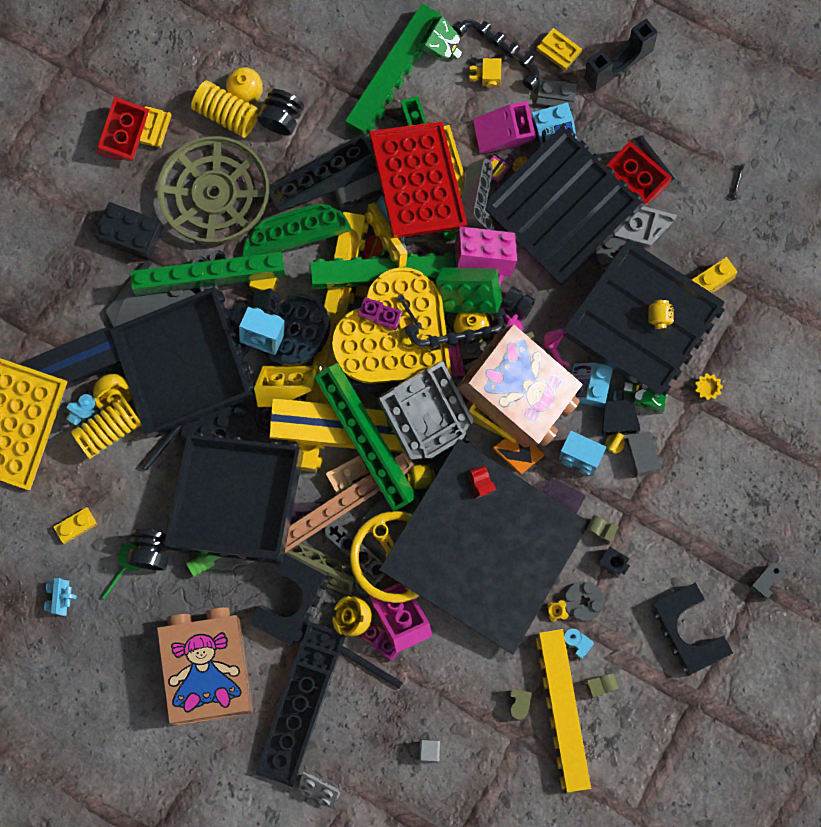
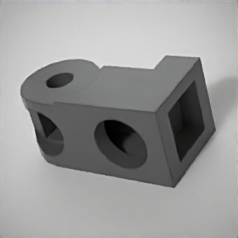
M776 562L769 565L749 589L766 601L773 593L769 588L785 574L783 565Z

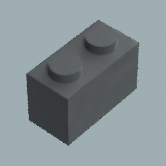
M646 432L628 437L626 442L636 478L659 472L660 466H663L660 454L657 455L656 453L657 441L655 436L652 437L651 432Z

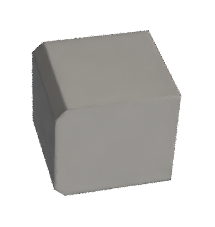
M420 740L419 761L439 762L440 741Z

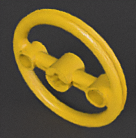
M400 511L379 514L364 523L353 539L350 551V564L353 575L361 588L376 599L391 603H401L419 597V595L406 588L407 591L400 594L380 591L367 581L359 565V549L368 532H371L374 538L380 541L386 551L387 558L395 543L388 533V527L385 522L392 520L408 522L413 514ZM377 528H384L386 534L378 536L375 531Z

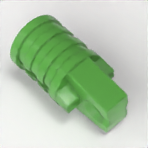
M200 555L191 559V561H187L186 564L193 577H196L201 572L214 567L215 563L213 561L220 557Z

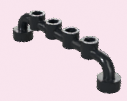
M467 19L462 22L457 21L452 26L460 37H463L467 32L466 27L475 28L479 35L487 37L495 47H500L508 57L516 59L523 68H528L532 72V76L527 75L522 81L528 90L534 91L539 85L537 81L539 70L533 64V56L529 53H526L524 56L519 53V46L514 42L510 45L504 42L506 37L501 32L492 33L490 31L492 27L488 22L483 21L480 24L476 20Z
M499 308L497 313H490L492 321L497 322L494 327L485 326L478 330L468 329L462 333L455 334L452 332L445 336H431L424 340L416 336L419 334L416 324L408 325L402 331L404 337L409 338L415 346L429 347L430 351H436L441 348L440 344L446 343L448 348H453L461 340H464L465 344L469 345L476 342L475 338L481 337L483 341L493 339V334H497L499 330L503 329L504 319L507 315L504 308Z

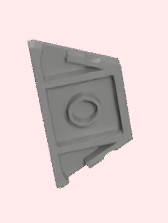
M643 206L613 238H622L626 241L630 239L636 244L651 247L676 220L677 215Z

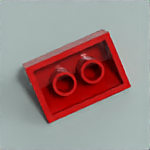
M114 97L95 153L113 160L133 161L150 109Z
M631 141L605 166H610L616 173L614 176L618 180L622 178L629 185L628 189L632 193L634 191L642 197V202L645 205L656 199L671 184L672 177Z

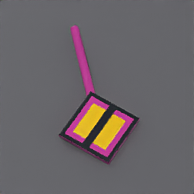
M493 153L489 158L493 168L491 180L497 184L498 190L501 187L500 182L512 168V165Z

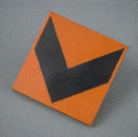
M506 438L493 447V450L520 475L545 455L535 445L524 448L517 441L513 443Z

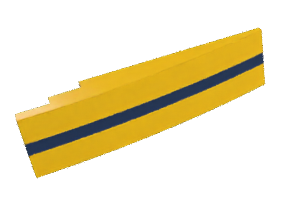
M272 399L269 438L301 442L307 445L356 449L330 404ZM366 409L390 452H404L395 433H387V418L382 410Z

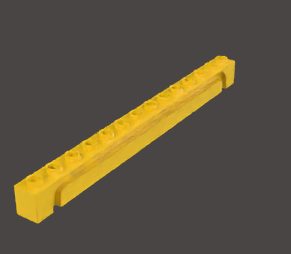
M343 212L351 225L352 231L339 234L334 259L343 258V260H351V258L359 257L360 251H364L365 240H363L364 233H368L369 223L366 222L365 215ZM353 287L328 288L325 308L329 313L331 321L330 334L321 352L314 357L312 366L328 367L337 364L332 353V337L339 322L345 315L351 312L349 307L350 304L354 303L355 293H352ZM316 379L312 390L306 395L305 402L321 403L319 384ZM297 442V445H299L304 453L301 470L317 473V469L322 466L323 457L320 456L321 449H325V446L307 445L306 443Z

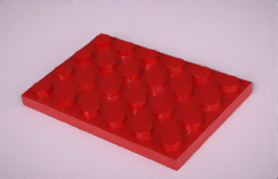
M443 122L369 132L393 238L467 227Z

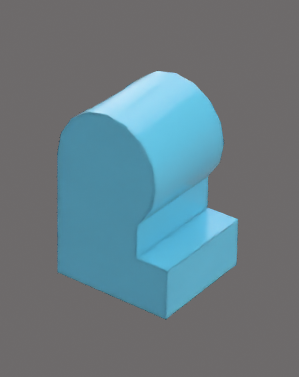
M569 629L564 635L565 644L577 650L575 656L580 660L584 658L594 645L593 641L577 629Z

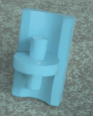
M84 394L79 398L78 402L69 403L67 409L70 410V413L66 419L75 425H78L79 422L86 423L89 417H93L98 413V411L92 410L95 406L94 397Z
M54 578V581L47 582L46 591L53 594L52 601L45 602V611L60 616L67 615V607H70V601L76 600L77 595L71 594L72 587H69V581Z

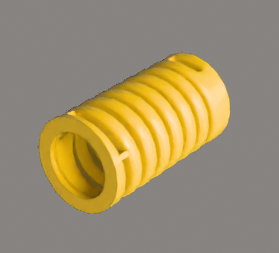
M205 80L199 86L191 103L193 111L203 114L206 118H210V120L221 124L230 131H234L235 134L242 138L250 134L257 122L256 117L260 111L259 108L250 105L248 102L244 103L243 99L232 96L230 92L226 93L224 89H220L219 86L208 80Z
M123 396L117 402H113L112 407L107 406L106 412L101 410L100 416L95 414L93 416L94 420L88 419V425L82 423V429L76 427L70 431L89 459L98 455L100 449L105 450L107 445L111 446L113 441L117 442L119 437L123 438L125 432L129 434L131 429L135 430L141 425L140 420Z

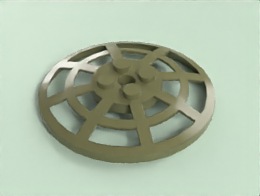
M203 137L186 143L169 157L159 176L157 197L165 219L179 234L200 243H223L242 236L259 221L268 203L269 180L262 161L248 146L228 137ZM214 144L213 156L202 157L192 163L185 155L197 147ZM221 145L236 148L245 153L248 158L242 164H239L231 158L221 156ZM180 160L186 168L180 175L176 187L166 186L165 182L169 171ZM213 162V170L201 174L197 169L202 164ZM221 162L235 167L236 170L229 176L225 172L220 171ZM253 163L256 164L262 175L264 189L253 190L251 178L246 171ZM191 173L196 178L192 189L182 188L185 179ZM241 175H243L248 190L237 191L234 182ZM212 189L219 190V194L217 196L213 197L209 195ZM164 193L176 196L177 206L182 215L175 220L168 213ZM181 195L192 196L195 205L188 211H186L183 205ZM263 197L258 214L249 224L243 216L250 208L252 198ZM236 198H247L243 209L238 213L232 207ZM199 211L209 214L208 224L194 219L193 216ZM227 212L232 217L227 222L216 224L217 215ZM188 220L197 227L207 229V237L205 239L193 236L182 230L179 225ZM236 222L244 228L229 237L214 239L216 229L227 228Z

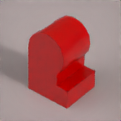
M484 465L468 471L475 498L485 496L496 490Z

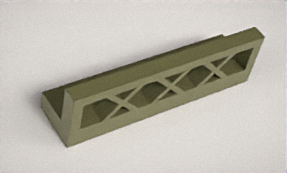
M301 543L293 547L300 552L287 551L329 573L327 577L329 579L328 588L347 596L351 595L356 579L354 575L350 576L344 572L347 570L352 572L351 564ZM308 556H314L318 560L309 559ZM331 563L335 565V567L331 568L326 564Z

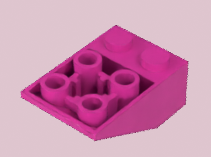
M528 101L509 104L473 118L480 154L535 143V132Z

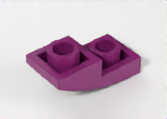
M365 297L358 315L375 324L397 330L402 311L384 306L383 302Z
M372 621L369 628L359 635L363 641L391 662L399 654V652L396 653L386 632Z

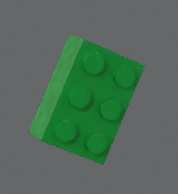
M442 268L436 280L444 312L497 313L502 303L497 269Z

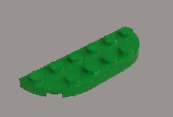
M309 205L272 216L260 222L254 228L255 231L251 234L250 238L246 239L243 257L282 252L350 232L352 228L345 215L330 205Z

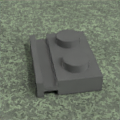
M540 79L536 106L549 108L568 102L570 111H573L577 84Z

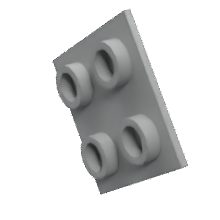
M303 772L298 790L303 795L315 798L325 807L333 808L341 794L337 788L327 785L328 783H323L322 780L311 774Z

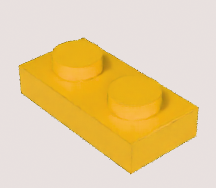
M86 507L54 526V529L62 543L66 544L98 524L89 508Z

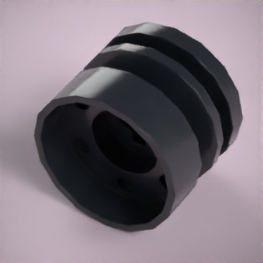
M276 88L270 89L267 94L268 97L264 100L266 105L261 107L256 117L257 121L274 133L290 136L297 124L295 119L300 118L301 112L305 107L304 103L289 92Z
M133 529L131 535L136 538L130 539V543L138 548L128 550L126 563L138 568L165 571L169 557L162 554L161 551H169L164 546L166 534L153 529Z

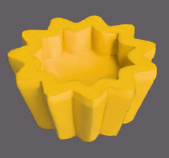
M706 373L704 377L699 376V381L695 383L698 387L696 392L700 393V397H705L706 400L710 398L716 399V395H721L720 389L723 388V385L720 384L721 379H716L715 374L710 376Z

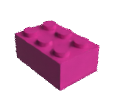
M459 227L455 239L456 268L497 269L498 275L512 276L517 263L515 233Z

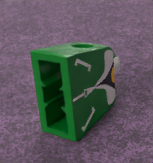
M443 16L432 18L416 45L419 49L439 60L448 59L450 56L456 60L462 53L456 47L460 36Z
M625 382L623 393L634 395V405L663 414L666 396L661 395L658 399L637 384Z

